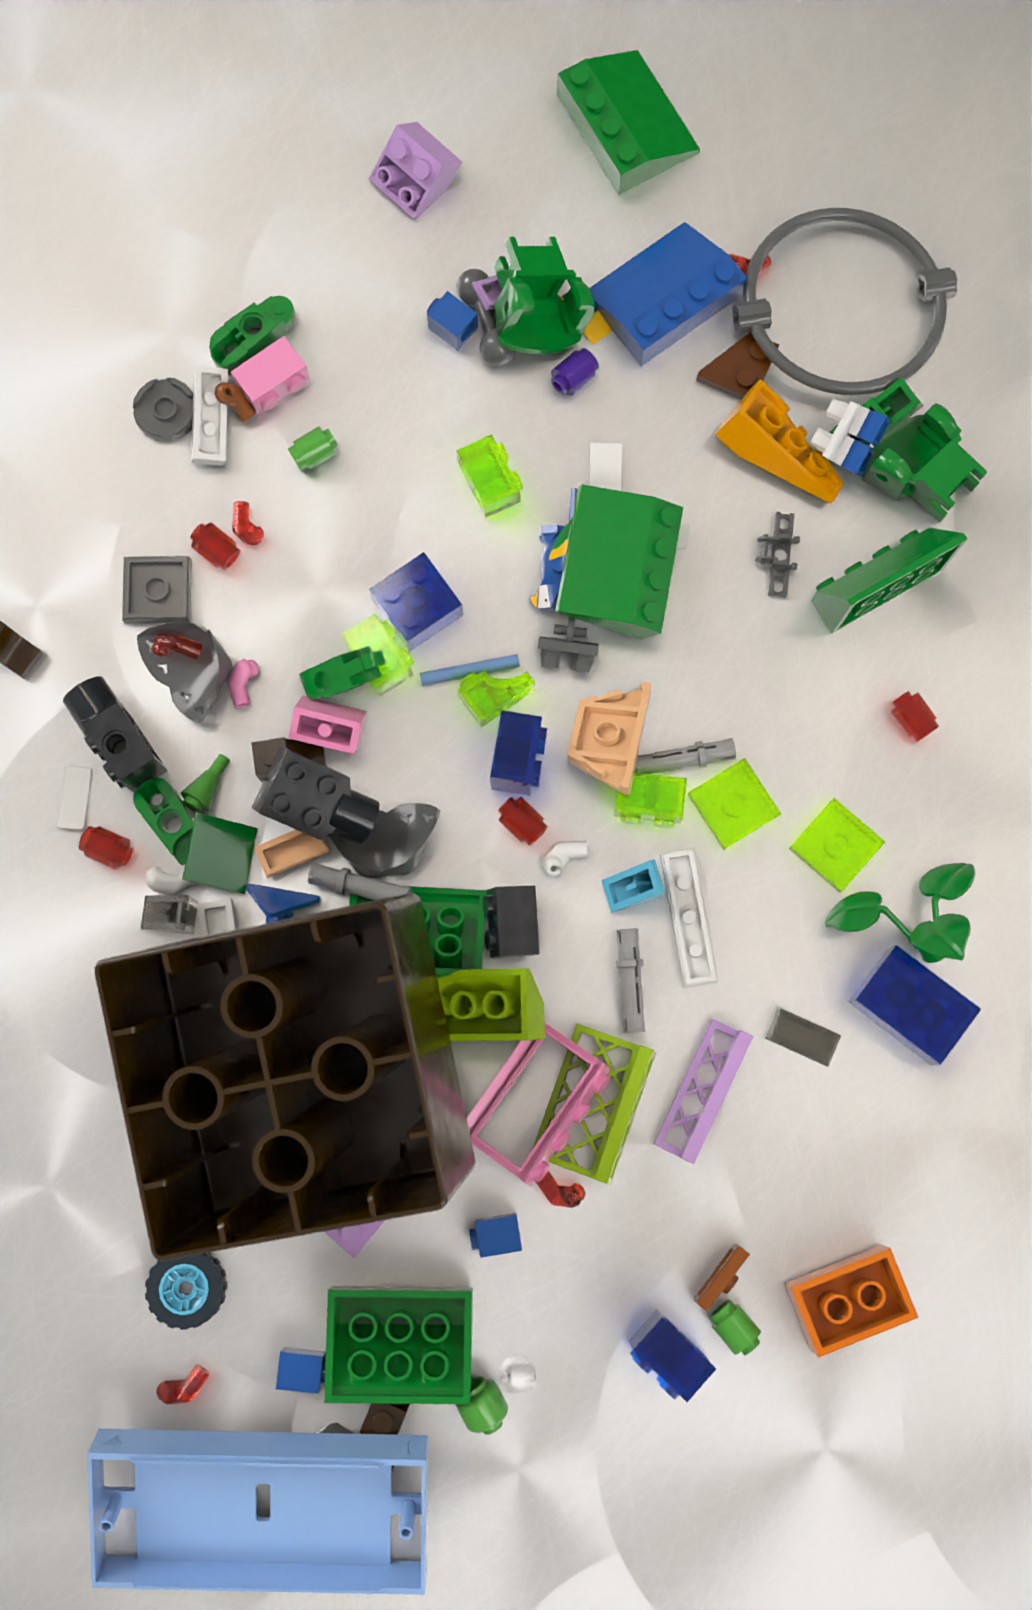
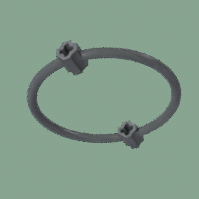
M818 209L785 221L775 228L758 246L747 267L745 275L747 280L743 286V302L734 303L732 308L733 324L738 333L751 332L756 343L767 358L792 379L808 387L832 394H871L886 390L900 377L904 381L907 380L930 359L944 331L947 312L946 298H952L956 295L958 279L955 270H951L950 267L938 269L929 253L919 241L896 223L874 213L858 209ZM848 221L878 229L890 235L907 248L924 271L920 272L917 276L916 290L918 297L923 302L933 301L934 306L930 332L916 356L902 368L889 375L860 382H843L823 378L800 368L785 357L772 343L765 329L771 327L772 311L770 303L766 301V298L756 300V285L759 272L766 257L789 234L800 228L820 222Z

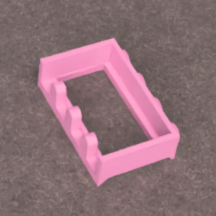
M545 1023V1037L547 1035L589 1063L590 1067L521 1167H518L477 1137V1135L544 1039L519 1042L467 1117L472 1144L530 1186H532L534 1181L540 1182L550 1168V1164L547 1162L555 1151L559 1153L563 1150L570 1139L568 1132L575 1122L579 1124L586 1117L590 1110L588 1102L595 1092L600 1094L610 1080L608 1073L611 1069L604 1062L591 1055L547 1023Z

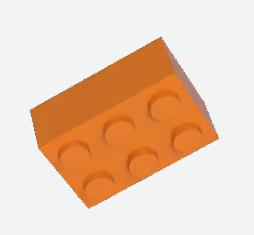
M879 1245L784 1283L810 1350L818 1358L919 1318L892 1250L884 1245Z

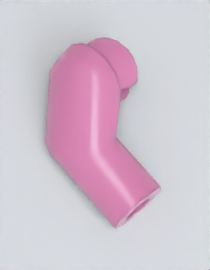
M242 659L238 661L228 679L229 690L236 709L244 708L251 704L246 684L249 678H254L259 672L258 664L254 660L247 661Z

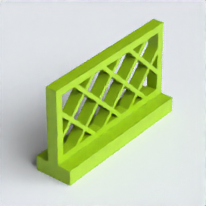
M576 1023L571 1041L578 1045L582 1033L596 1039L600 1051L592 1055L596 1058L601 1055L604 1056L608 1067L611 1069V1073L608 1076L614 1078L619 1091L616 1098L606 1103H603L600 1095L595 1092L594 1095L600 1106L589 1110L586 1115L588 1117L602 1110L607 1120L605 1131L592 1137L583 1119L580 1123L588 1139L572 1147L567 1143L565 1146L566 1150L551 1156L548 1162L611 1185L656 1052L642 1045L639 1046ZM601 1040L611 1043L612 1045L604 1048ZM618 1047L631 1050L632 1053L628 1064L615 1070L607 1052ZM568 1049L533 1148L550 1125L551 1119H554L556 1105L567 1100L572 1093L566 1081L568 1071L579 1066L582 1067L584 1073L588 1070L585 1065L587 1062L577 1056L579 1061L571 1064L574 1053ZM625 1071L622 1082H620L617 1075ZM564 1086L567 1094L560 1097L562 1088ZM613 1105L611 1114L609 1116L606 1108ZM602 1138L600 1146L597 1148L594 1141ZM589 1143L596 1155L591 1170L579 1166L572 1153ZM568 1154L571 1162L562 1160L560 1157Z

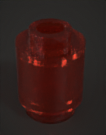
M212 522L206 525L201 523L190 536V539L193 540L191 548L215 568L221 567L223 570H227L240 555L241 550L236 547L237 543Z
M907 691L892 702L896 707L891 711L892 715L908 737L913 736L916 742L939 727L935 721L937 717L919 692L912 696Z
M510 797L498 810L501 814L498 821L521 843L525 841L529 846L533 845L548 829V826L543 822L545 818L523 797H519L516 800Z
M89 826L83 832L78 846L79 850L84 852L85 857L114 870L120 866H125L133 853V848L130 847V839L101 826L96 828Z

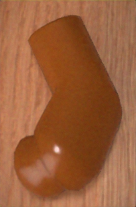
M227 382L219 383L216 386V399L220 403L234 408L242 422L256 414L239 386Z

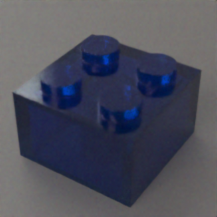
M424 552L369 588L372 601L409 652L463 616L462 603Z
M501 710L490 774L492 790L531 796L532 787H539L542 761L537 760V754L544 755L548 728L542 727L541 716Z
M658 1309L648 1317L628 1340L632 1348L630 1352L633 1357L632 1359L647 1374L653 1369L659 1375L656 1378L659 1385L674 1400L680 1395L688 1402L716 1371V1367L710 1359Z

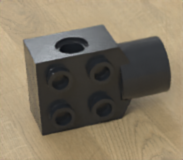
M102 676L92 677L81 682L64 696L62 702L84 736H86L84 740L95 755L98 754L103 761L106 760L107 763L102 765L110 779L116 782L121 789L126 786L135 793L143 782L160 777L168 771L132 716L115 696Z
M279 746L251 808L261 815L319 840H323L330 833H334L354 843L362 844L375 825L380 805L379 801L352 790L350 777L283 746Z

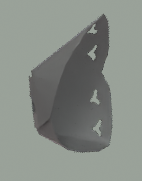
M177 621L147 628L137 635V644L141 658L148 671L156 681L169 687L172 701L182 714L191 720L203 721L212 708L232 667L231 659L210 629L207 630L204 626ZM147 640L156 644L153 648V653L149 652L150 646L146 643ZM157 664H167V674ZM182 692L191 694L188 703H186V698L181 695ZM202 706H204L203 714H201L200 711H195L196 708H201Z
M423 803L399 805L387 813L379 810L375 825L362 844L354 843L334 833H330L329 837L343 857L361 876L381 878L385 876L407 875L415 871L437 823L440 810L437 807ZM409 814H412L408 823L400 819V816L407 817ZM423 814H426L428 817L433 815V818L426 822Z

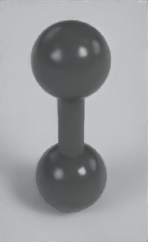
M480 269L466 270L457 280V295L463 303L475 306L485 334L480 341L482 358L490 365L503 366L512 360L515 351L503 347L497 341V329L490 310L485 311L472 286V282L486 279L489 276ZM483 285L482 287L488 293L492 286Z

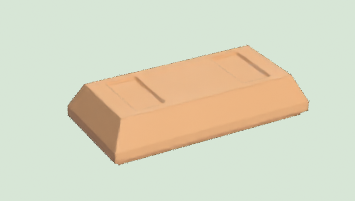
M298 830L291 831L254 847L266 878H270L330 852L325 839L319 840Z

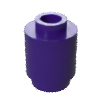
M582 348L580 351H573L551 371L553 387L562 395L573 396L596 375L595 371L599 369L598 361L585 348Z

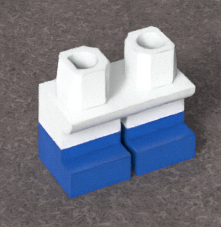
M833 399L825 416L839 422L833 434L818 428L811 440V444L823 452L822 456L862 477L876 450L850 436L853 435L878 447L892 420L853 401L847 404Z

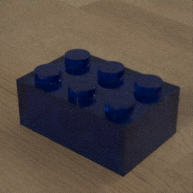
M898 945L892 946L885 951L848 1001L849 1004L930 1066L943 1063L981 1011V1008Z

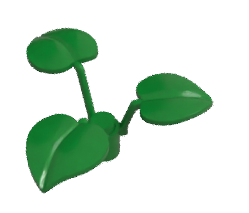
M966 863L945 864L931 869L921 878L919 883L921 893L924 896H933L931 899L933 922L926 921L918 924L912 933L888 907L881 905V895L872 891L857 892L843 898L829 912L825 920L826 928L832 927L844 932L862 931L874 925L880 918V913H882L908 938L909 943L919 950L923 961L936 963L944 958L963 960L966 943L971 931L970 922L961 914L950 913L939 916L938 903L940 898L955 900L965 894L973 884L975 868L972 864Z

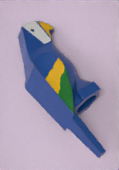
M571 488L567 525L541 526L542 535L539 536V539L545 546L541 558L542 582L535 596H530V601L534 607L542 611L556 610L578 492L576 488Z

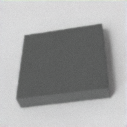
M190 556L124 557L122 621L124 623L190 622L192 562Z

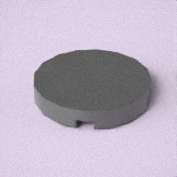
M166 377V379L151 380L139 389L133 399V416L137 426L147 437L155 441L172 442L183 438L192 430L193 392L185 383L175 378Z

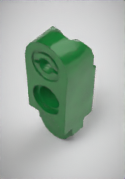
M271 295L258 305L255 302L226 321L210 337L209 349L216 368L228 369V375H231L232 370L283 336H286V330L293 325L295 318L292 302L287 297L281 295L272 297ZM253 328L261 329L257 334H248Z
M368 645L340 654L298 675L310 700L321 697L326 699L351 691L382 677L379 666L384 665L386 660L382 650L373 652L371 646Z
M156 777L147 780L141 784L133 795L135 808L171 855L183 866L186 862L194 818L183 804L177 791L165 779ZM155 795H162L163 797L159 805L152 804V799ZM173 818H181L182 825L180 829L174 833H168V822Z

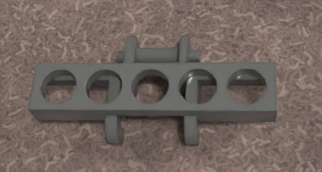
M777 511L775 514L773 537L764 534L757 538V542L762 544L761 554L755 557V561L761 563V565L771 564L768 596L786 597L789 571L797 570L798 568L797 563L789 565L791 544L800 543L799 536L792 538L795 513L781 514V512ZM780 519L789 521L788 529L780 528ZM768 544H769V545H772V555H771V556H767V555H768ZM777 550H784L787 558L785 560H778V557H775V552ZM776 569L784 570V575H775ZM775 581L783 583V590L781 592L774 591Z

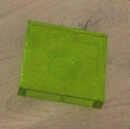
M745 758L687 794L723 850H726L781 815L776 804Z
M833 798L788 849L841 893L882 847L885 841L837 799Z

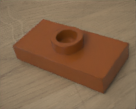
M733 1244L696 1293L694 1301L708 1312L722 1292L728 1294L739 1279L735 1274L750 1254L738 1244Z

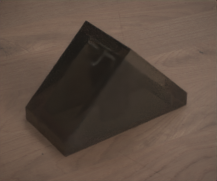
M183 894L146 895L140 929L194 935L198 901L189 895Z

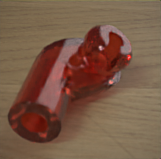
M549 1171L540 1182H536L547 1200L554 1206L575 1208L581 1204V1201L586 1196L585 1189L580 1184L574 1183L570 1187L558 1185Z
M196 1364L186 1379L162 1381L156 1388V1396L163 1403L169 1405L191 1402L210 1373L201 1365Z

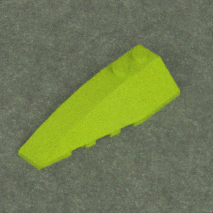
M530 968L459 970L437 978L450 1041H529L545 1039L544 1002Z

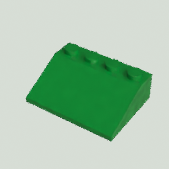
M638 50L584 59L557 73V97L618 195L700 153V148Z
M583 484L579 485L555 612L640 640L661 634L684 507L653 496Z
M930 527L920 533L917 529L903 536L900 539L901 544L891 549L887 545L872 555L873 560L863 565L859 561L848 567L844 571L845 575L836 581L831 577L820 583L816 587L817 591L811 602L832 634L943 571L968 538L964 533Z
M405 886L411 887V893L416 894L421 900L437 978L459 970L482 969L485 932L483 897L487 895L486 890ZM350 894L349 906L374 900Z
M332 1286L329 1288L327 1298L324 1403L471 1404L473 1288Z

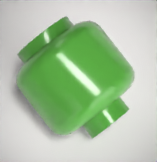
M481 1376L471 1379V1404H455L468 1430L474 1433L483 1432L485 1435L499 1430L503 1425L502 1421L508 1413V1404L496 1382L491 1379H484Z

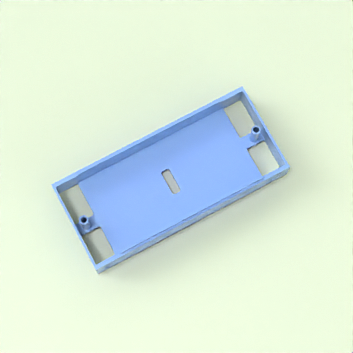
M98 1429L88 1451L92 1588L425 1595L428 1520V1435ZM103 1460H130L134 1463L135 1487L105 1486ZM392 1466H422V1493L392 1492ZM257 1484H268L270 1486V1517H259L257 1515ZM121 1508L135 1509L137 1555L106 1554L105 1533H110L113 1530ZM392 1514H401L399 1536L402 1539H410L412 1537L415 1515H422L421 1561H395L391 1559Z

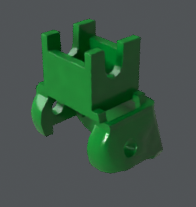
M509 237L505 245L510 258V267L505 256H499L494 265V270L502 289L494 305L496 310L497 341L505 348L529 354L558 353L572 349L579 344L582 333L594 315L595 303L590 288L583 283L581 277H576L574 270L567 269L556 237H549L546 246H518L516 238ZM567 279L570 290L564 300H562L557 294Z
M935 403L924 415L908 418L883 436L878 447H873L876 451L861 478L863 482L888 494L895 500L900 496L906 499L911 495L940 523L948 514L947 511L955 504L950 497L962 485L972 492L980 483L973 475L981 480L987 474V471L958 444L962 440L959 435L962 430L957 426L951 413L942 405Z

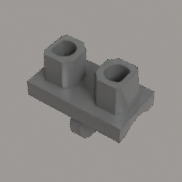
M569 617L568 626L554 625L553 634L566 635V639L540 636L538 649H541V667L559 669L561 652L574 653L572 671L589 673L594 656H598L599 643L573 640V637L586 638L587 628L574 627L575 618Z

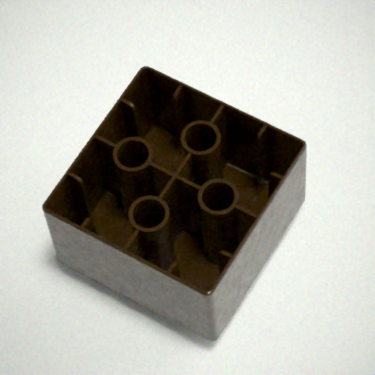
M407 893L159 945L105 958L98 961L95 965L94 973L151 1253L155 1259L166 1261L438 1211L447 1205L473 1171L475 1157L422 903L416 894Z

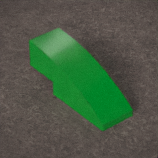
M900 377L876 398L871 397L862 406L881 413L892 420L885 432L886 434L911 417L924 405L903 378ZM837 426L829 431V433L833 434ZM853 435L850 436L851 438H853V439H855V440H857V441H860V442H862V443H864V444H866V445H868V446H871V444H869V443H867V442H865V441H863V440H861V439H859V438H857V437H855V436H853Z

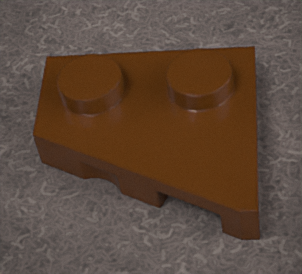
M749 332L698 372L696 381L742 400L759 379L764 381L772 362L762 352L752 333ZM772 342L778 349L779 344Z

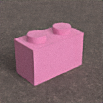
M285 336L231 371L235 385L241 388L257 415L263 410L273 409L280 402V399L290 392L295 393L301 390L310 379L306 364Z
M302 695L294 707L289 739L355 754L361 743L367 711L320 699L310 700L307 696Z

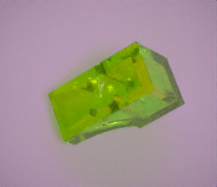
M483 670L478 675L473 672L462 679L459 683L461 687L457 689L459 699L480 727L483 728L535 690V681L528 671L514 678L500 679L489 676Z

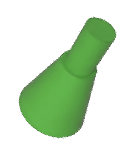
M218 754L210 768L205 770L180 792L184 798L182 802L186 807L198 813L201 810L209 811L220 780L219 777L230 762L226 756Z

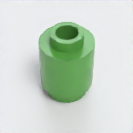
M320 426L293 441L294 445L289 447L288 451L300 471L306 468L311 470L336 455L333 448L338 446L329 429L322 431Z
M730 1299L718 1306L709 1316L713 1323L712 1328L734 1355L742 1352L745 1356L760 1344V1340L757 1337L760 1335L761 1330L739 1304L735 1305Z

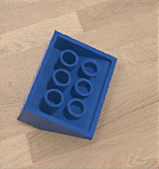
M683 222L591 286L590 290L594 297L596 309L642 367L740 298L743 294V286L746 283L747 277L725 251L689 224Z

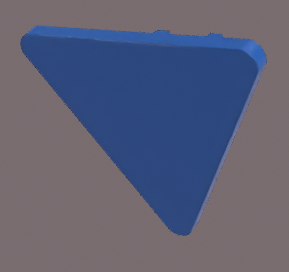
M247 884L246 888L266 915V923L293 918L292 911L320 902V896L256 884Z

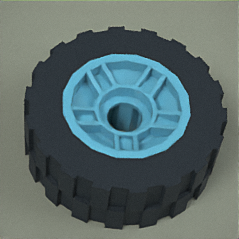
M209 1252L166 1261H156L157 1264L150 1269L149 1278L145 1282V1300H148L150 1312L155 1314L156 1319L160 1323L163 1322L172 1329L176 1327L180 1328V1330H187L202 1325L217 1314L221 1304L225 1301V1290H227L226 1273L224 1269L222 1270L220 1261L217 1258H213ZM184 1281L192 1285V1292L190 1294L180 1293L179 1291Z

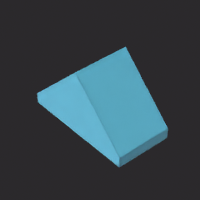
M655 859L601 880L611 913L660 899L665 893Z

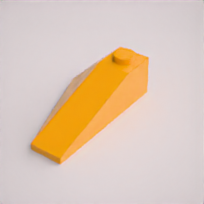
M759 379L725 418L715 435L739 457L831 504L844 484L843 480L829 461L822 456L823 453L813 450L805 438L808 433L801 425L797 428L789 418L787 412L790 408L785 401Z

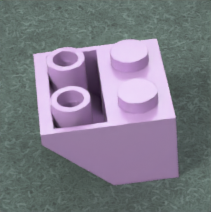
M418 122L398 124L369 180L413 219H417L449 188L462 161Z

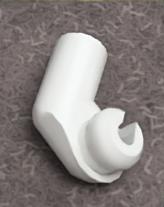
M569 841L555 843L543 858V869L547 874L555 876L561 873L570 858H587V842Z
M154 867L146 873L147 886L152 891L168 896L177 895L194 885L195 882L182 880L184 871L173 876L162 872L159 867Z

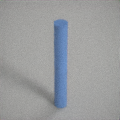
M515 654L421 672L420 677L422 686L517 668L520 665L518 655Z

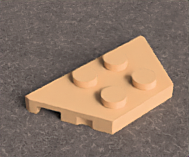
M641 683L640 689L622 694L619 689L608 692L601 697L593 696L579 701L567 753L568 762L624 795H630L651 695V683Z

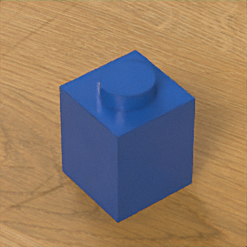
M448 291L441 299L436 298L427 310L428 329L457 351L478 329V314Z
M517 1213L476 1219L475 1228L469 1229L472 1250L479 1249L480 1258L522 1251Z
M284 1347L280 1351L276 1389L319 1394L323 1384H325L326 1351Z

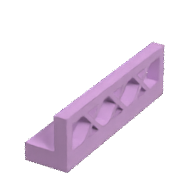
M714 1019L711 1020L656 1136L654 1145L692 1164L695 1163L754 1036L742 1030L737 1031ZM716 1029L733 1037L728 1051L717 1055L714 1054L710 1042ZM706 1049H708L710 1057L702 1059ZM725 1056L719 1068L717 1058ZM712 1060L716 1071L715 1079L711 1083L700 1086L695 1072L700 1064ZM693 1079L696 1088L687 1091ZM710 1087L707 1096L704 1099L702 1090ZM697 1092L702 1104L700 1111L685 1118L681 1102L684 1096ZM678 1110L681 1119L672 1122ZM695 1119L691 1130H689L687 1121ZM682 1123L687 1138L680 1150L663 1140L670 1127Z

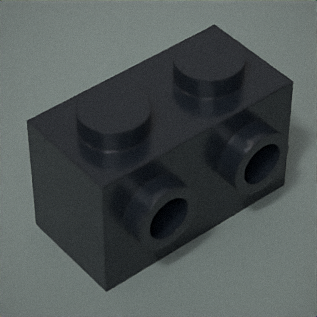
M535 885L504 886L487 889V895L483 897V912L485 916H488L489 930L485 931V947L487 950H490V958L540 954Z

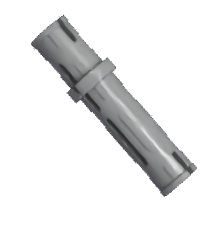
M733 738L709 743L698 741L695 742V745L638 755L635 773L637 777L690 766L699 765V768L707 767L709 763L736 759L735 744Z
M313 863L308 873V876H312V878H308L309 884L336 890V893L340 895L349 893L372 900H379L411 893L412 891L411 887L351 873L350 869L344 867L339 870Z
M638 928L616 930L619 960L616 961V968H619L621 979L623 1033L646 1032L641 985L643 959H640Z

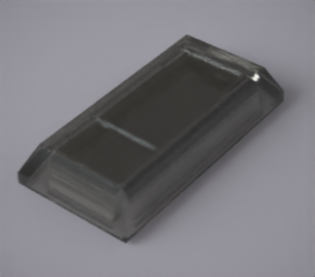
M778 1007L765 1039L829 1067L842 1035Z

